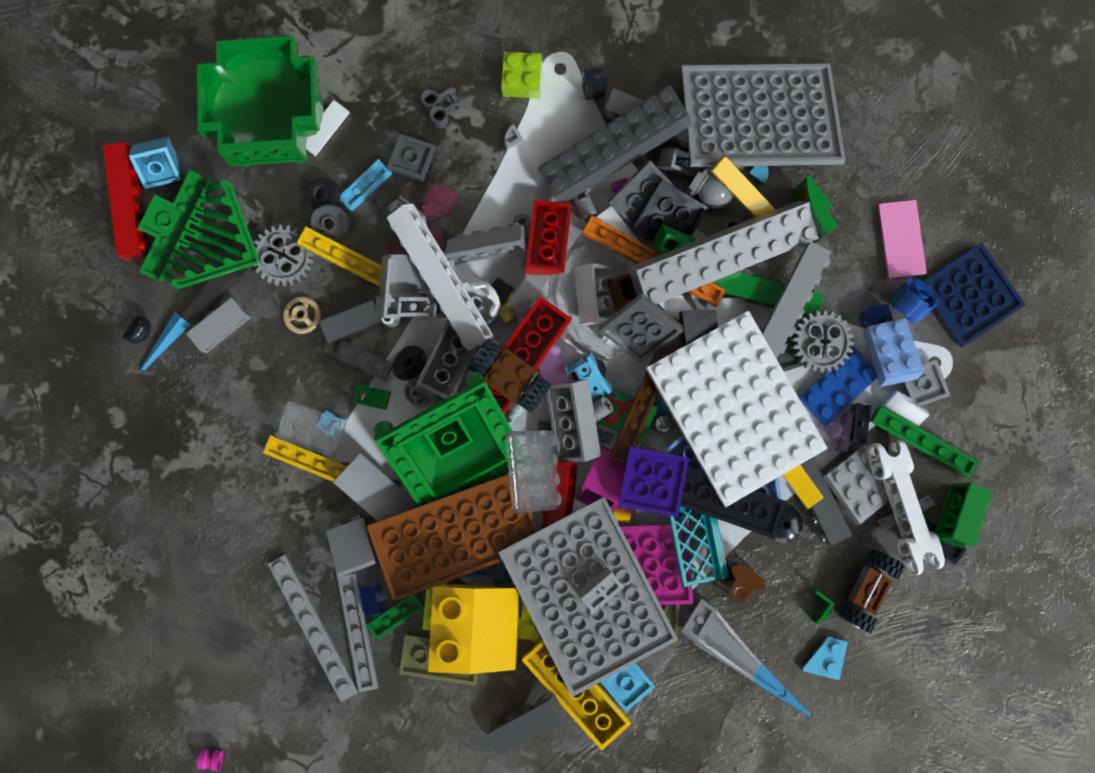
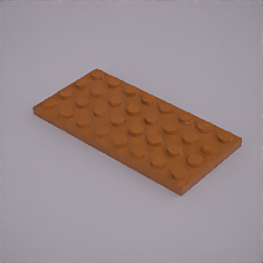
M517 471L367 525L393 601L503 561L498 553L499 551L538 531Z

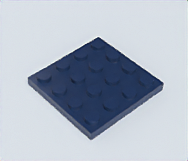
M982 242L923 281L934 291L933 297H938L939 303L934 310L960 348L966 346L1026 305Z

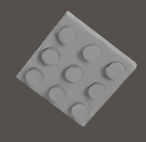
M866 444L860 446L823 476L855 525L863 523L889 501L883 480H877L872 474Z

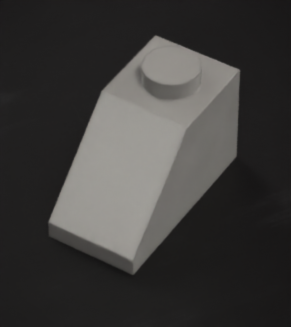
M676 148L662 149L658 167L694 178L698 172H702L703 168L690 167L689 153Z

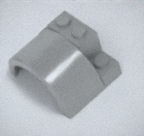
M385 254L382 256L379 296H376L375 316L381 318L416 316L447 318L441 311L436 298L432 296L429 299L422 296H432L427 283L421 278L418 268L411 262L409 254ZM448 260L454 270V261Z

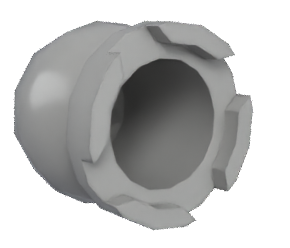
M711 167L702 168V172H698L686 194L691 197L694 194L698 195L700 202L711 209H721L727 206L734 196L710 172Z

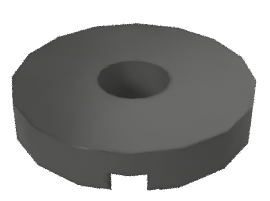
M325 204L319 206L310 218V226L317 233L333 241H339L346 235L349 229V220L342 208L334 204ZM327 218L333 220V228H329L325 225V220Z

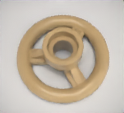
M304 296L290 300L283 311L285 325L289 330L297 334H306L313 331L321 319V311L318 304L313 299ZM299 302H303L302 306L294 307L291 312V315H289V311L293 305ZM309 304L315 311L313 322L308 318L307 309ZM304 312L303 317L299 318V313ZM290 321H303L308 327L297 328Z

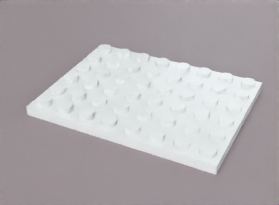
M749 311L646 368L724 507L731 505L828 449Z

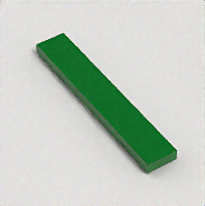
M878 405L869 422L967 478H970L979 463L974 458L882 405Z

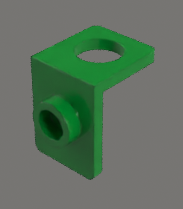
M357 384L353 402L387 410L391 392ZM364 389L365 397L361 400L360 392Z
M812 588L811 591L825 601V604L812 619L814 623L819 625L823 619L826 620L830 616L834 603L818 590Z

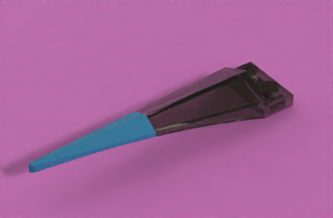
M222 239L221 242H223V243H225V244H227V245L232 246V245H231L230 243H228L226 240ZM217 248L213 251L235 262L243 260ZM209 258L205 261V263L215 268L224 266ZM252 266L191 285L141 367V370H146L192 323L242 280ZM200 269L199 273L206 272L202 269Z

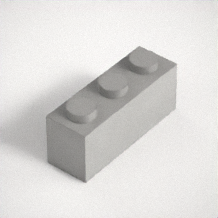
M232 297L230 299L227 298L220 303V307L215 311L208 312L204 320L193 324L190 327V331L186 334L201 352L208 353L251 317L236 299Z

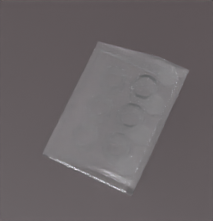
M553 431L506 432L513 513L559 509L561 504V495L558 493L560 479L556 468L558 459L555 454L554 446L556 439Z

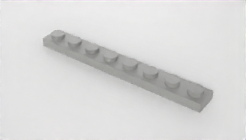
M287 554L270 562L268 566L340 702L357 694V685Z

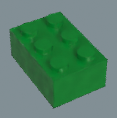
M972 482L951 484L935 530L939 540L953 547H974L979 540V531L985 522V513L991 503L993 491Z

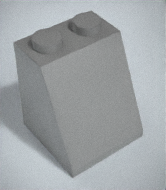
M360 515L349 519L350 523L343 525L342 522L331 525V530L326 531L337 577L379 562L367 529V525H369L367 517L361 518Z

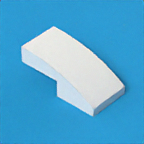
M895 391L883 403L887 409L916 426H919L929 416L926 409L914 404L910 397L898 391Z

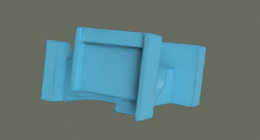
M592 352L588 353L587 360L582 354L581 357L566 363L564 369L567 374L575 372L579 380L589 379L592 399L599 395L604 396L605 391L607 394L611 393L612 386L601 375Z

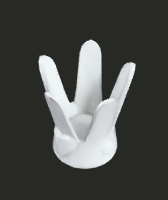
M693 295L691 297L695 306L688 299H685L693 310H708L704 301Z

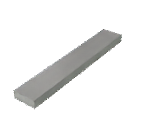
M572 213L567 252L587 224ZM528 274L507 306L523 317L551 275Z
M357 572L337 577L357 688L358 692L377 689L378 681L368 628L366 626Z

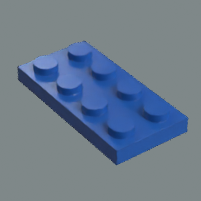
M855 347L851 348L853 352L847 353L850 358L849 360L842 359L845 364L844 366L838 365V370L831 368V372H825L799 397L803 406L823 427H826L877 379L874 367Z

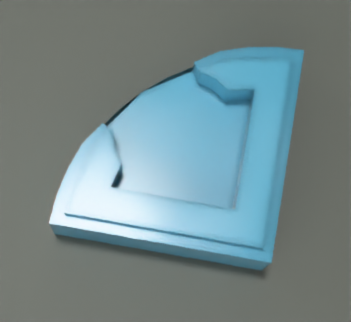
M754 166L749 175L764 185L768 179L769 171L767 166Z

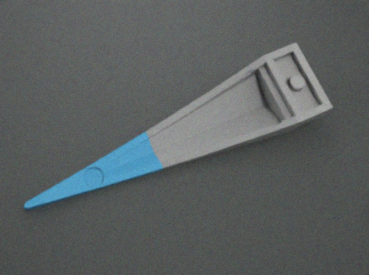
M700 599L680 631L694 641L696 646L805 715H811L750 651L720 613L706 601Z

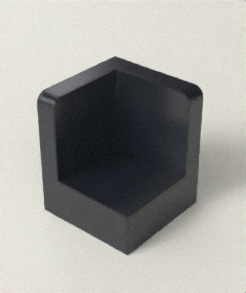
M499 277L491 284L499 297L501 305L506 302L511 293H515V288L510 284L507 285Z

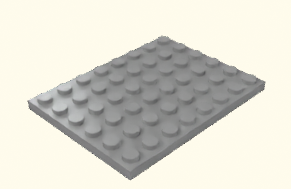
M830 64L681 66L684 108L692 122V125L686 128L690 167H713L722 156H726L734 166L844 164L846 159Z
M605 497L498 552L572 697L678 640ZM607 567L624 588L595 613H592L576 592Z

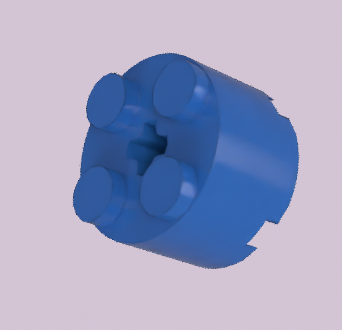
M908 278L892 295L893 303L891 306L895 311L904 314L911 323L916 324L918 321H922L938 305L939 299L938 297H933L934 291L926 283L919 279L912 281V278Z

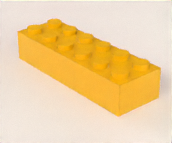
M542 638L522 656V661L551 694H555L563 708L601 750L607 747L631 725L630 717L600 683L572 697Z

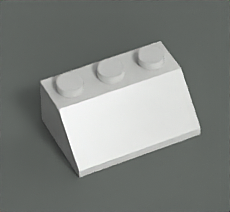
M591 263L576 267L574 270L579 324H603L616 314L606 279L617 276V266Z

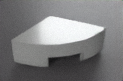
M514 124L507 129L504 142L507 151L523 142V138Z

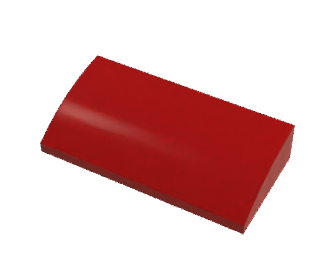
M534 199L525 274L556 275L564 273L572 204Z

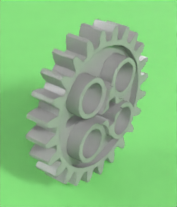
M279 225V230L272 226V232L265 229L266 235L259 234L258 236L261 240H254V243L257 245L255 249L259 257V263L253 265V267H258L255 270L256 273H262L261 278L263 280L268 277L267 282L269 284L274 280L277 287L280 282H282L284 287H286L287 282H290L293 286L295 279L301 282V275L307 277L304 271H311L308 264H314V261L309 259L314 256V253L297 245L303 232L298 234L297 228L291 231L289 225L286 227V230L283 229L282 225ZM276 240H283V244L280 247H275L274 242ZM268 248H271V249H273L274 251L278 252V253L281 254V255H283V254L285 253L286 256H287L289 259L298 261V264L292 263L290 260H288V259L285 258V257H282V258L280 259V257H279L278 254H276V253H274V252H272V251H268L267 249H268ZM294 248H299L301 251L298 255H291V251ZM273 256L274 261L271 264H266V258ZM289 264L292 266L289 272L282 271L285 265Z
M823 310L821 314L819 311H814V316L811 313L806 314L807 319L804 317L800 319L802 324H795L798 328V331L794 332L796 338L790 339V341L796 344L791 347V349H797L794 356H800L798 363L805 362L804 368L811 366V372L817 370L818 373H823L825 370L828 373L831 372V368L838 370V365H845L842 359L849 360L850 358L847 353L853 352L849 348V345H854V342L849 341V338L854 336L853 334H848L851 327L845 328L847 321L840 322L841 315L834 317V312H829L827 315V310ZM812 327L816 329L815 336L811 334L810 330ZM831 328L835 331L833 338L829 334ZM811 346L815 348V354L813 356L810 354L809 351ZM830 347L834 350L832 357L828 354Z

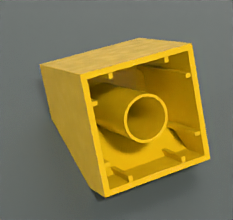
M447 583L434 586L428 672L476 674L515 670L517 665L520 594L517 588Z

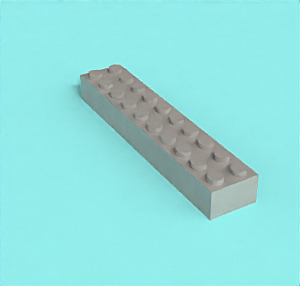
M793 202L629 267L628 270L636 296L642 293L654 304H658L807 244L810 241L819 239L810 202Z

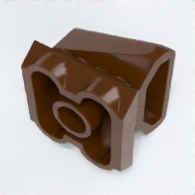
M731 558L726 562L729 578L713 581L715 586L741 603L748 601L752 591L765 590L767 582Z

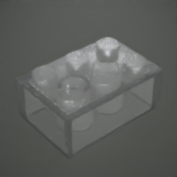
M287 401L275 438L328 456H336L347 419Z

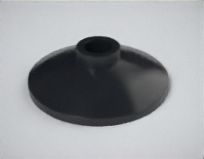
M416 345L407 346L402 349L393 362L394 375L402 381H408L417 377L426 363L424 350Z
M784 506L775 537L772 540L778 543H790L800 536L803 530V519L794 507ZM783 521L788 522L787 528L782 526Z

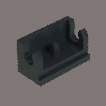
M602 68L582 69L581 83L585 100L606 96L607 78L601 77L597 79L594 77L595 73L602 72Z
M862 403L851 404L847 442L868 444L867 438L872 405H862Z

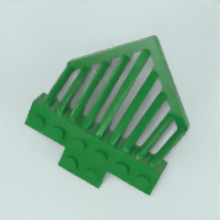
M189 170L173 203L154 195L138 229L156 239L139 272L160 282L165 278L172 286L181 289L258 264L259 257L232 183L222 180L211 184L212 179H207ZM224 189L226 194L224 197L205 195L206 193ZM200 204H224L230 206L233 215L201 207ZM195 214L235 224L240 234L205 222L195 217ZM191 224L244 244L246 252L208 237L189 226ZM187 235L243 260L235 262L184 239V236ZM179 247H185L224 266L215 268L185 253ZM176 256L206 272L195 274L177 263L174 257ZM169 267L176 270L177 272H179L187 278L181 280L176 279L168 271Z

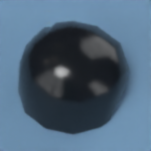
M142 315L136 316L125 331L123 339L133 344L145 341L150 335V321Z

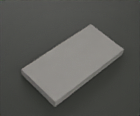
M361 453L333 481L377 521L414 509L418 505Z

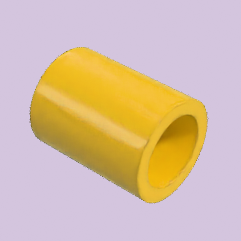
M615 508L613 514L617 522L629 525L631 511Z

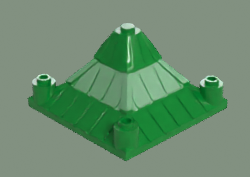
M479 372L469 373L464 378L466 388L461 392L432 405L413 418L395 427L389 421H381L373 429L375 443L419 506L502 477L530 462L484 377Z

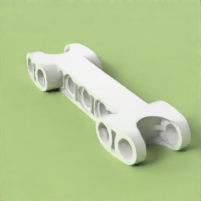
M901 439L891 440L888 446L889 454L879 443L869 445L867 455L872 474L877 480H883L902 537L897 543V549L906 571L912 576L922 574L923 559L931 569H941L945 563L942 546L938 536L934 532L928 531L909 475L912 473L914 465L906 444ZM896 443L899 446V451L896 449ZM934 556L937 559V565L934 562ZM912 563L915 565L916 571L913 569Z

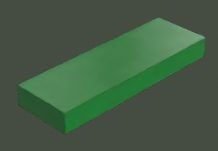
M417 593L409 595L372 619L366 626L377 641L425 608V605Z

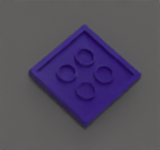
M630 446L618 505L678 517L689 458Z

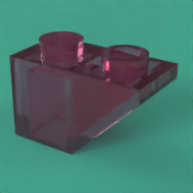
M436 183L434 188H430L427 196L429 201L427 206L424 205L421 211L425 215L427 224L452 213L458 198L457 191Z

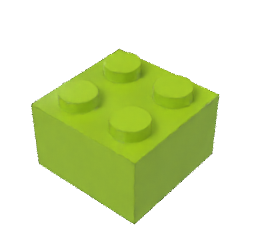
M504 52L501 86L503 97L540 99L542 54Z

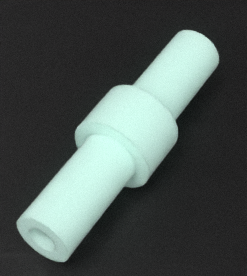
M519 404L513 405L510 409L511 413L506 418L510 426L516 417L520 416L524 411L523 407Z

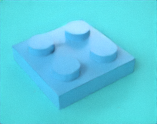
M637 663L601 681L602 685L625 713L655 688V685Z

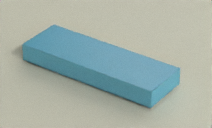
M378 159L341 193L340 201L352 212L392 175V172Z

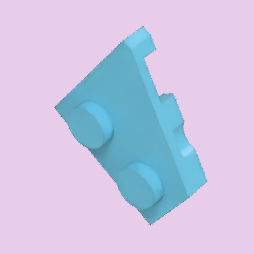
M826 636L821 642V646L812 653V657L808 662L803 664L801 670L840 680L848 642Z

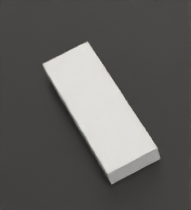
M333 100L323 113L320 131L316 135L307 137L306 150L316 157L349 115V111Z

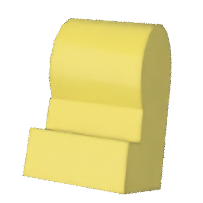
M511 293L506 302L500 307L497 316L506 325L516 318L515 314H518L507 306L514 293Z

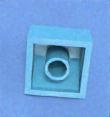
M169 137L131 146L129 158L145 189L182 180L177 155Z

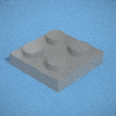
M937 359L922 364L924 372L918 379L902 382L907 396L918 406L951 396Z

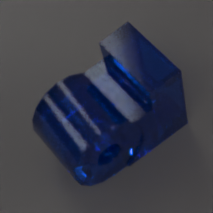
M888 303L869 308L859 316L860 323L866 327L872 326L879 321L880 324L894 321Z
M374 586L360 589L363 612L371 618L379 617L382 613V605L379 603L378 597L383 596L382 588Z

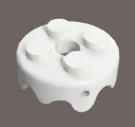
M472 279L464 282L462 285L473 303L475 304V298L481 302V307L476 304L475 306L486 324L489 325L496 319L500 310V301L496 291L491 285L482 280Z

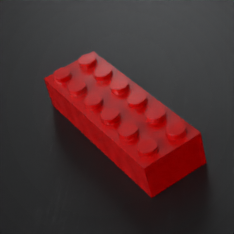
M540 296L499 352L495 361L502 351L507 348L535 370H538L572 322V318ZM489 366V368L486 370V372L484 373L483 377L487 374V372H488L489 369L491 368L490 366ZM488 385L505 416L513 403Z

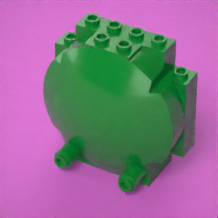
M282 35L281 37L264 36L256 39L246 37L241 40L224 39L223 41H216V63L205 62L204 64H197L199 133L204 138L218 139V153L229 166L248 167L249 165L287 162L301 164L306 162L308 159L306 139L320 131L323 117V98L319 89L318 64L314 56L303 55L299 57L298 43L294 36Z

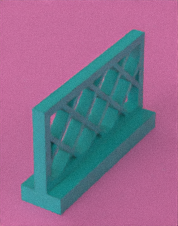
M680 506L679 512L684 515L680 523L673 516H668L681 586L688 587L717 579L729 578L718 520L701 513L695 519L690 515L692 510ZM687 517L694 522L690 531L683 526ZM697 526L703 529L704 534L701 539L693 534ZM680 530L688 534L684 542L678 539ZM691 537L698 541L694 551L687 546ZM702 545L707 548L705 558L697 554ZM684 549L692 554L688 562L682 559ZM695 557L702 561L698 570L691 566ZM705 565L711 568L712 576L706 577L701 573ZM690 569L696 574L692 581L687 582L686 572Z

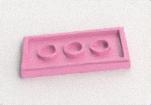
M910 200L878 204L877 210L887 279L926 275L917 201Z

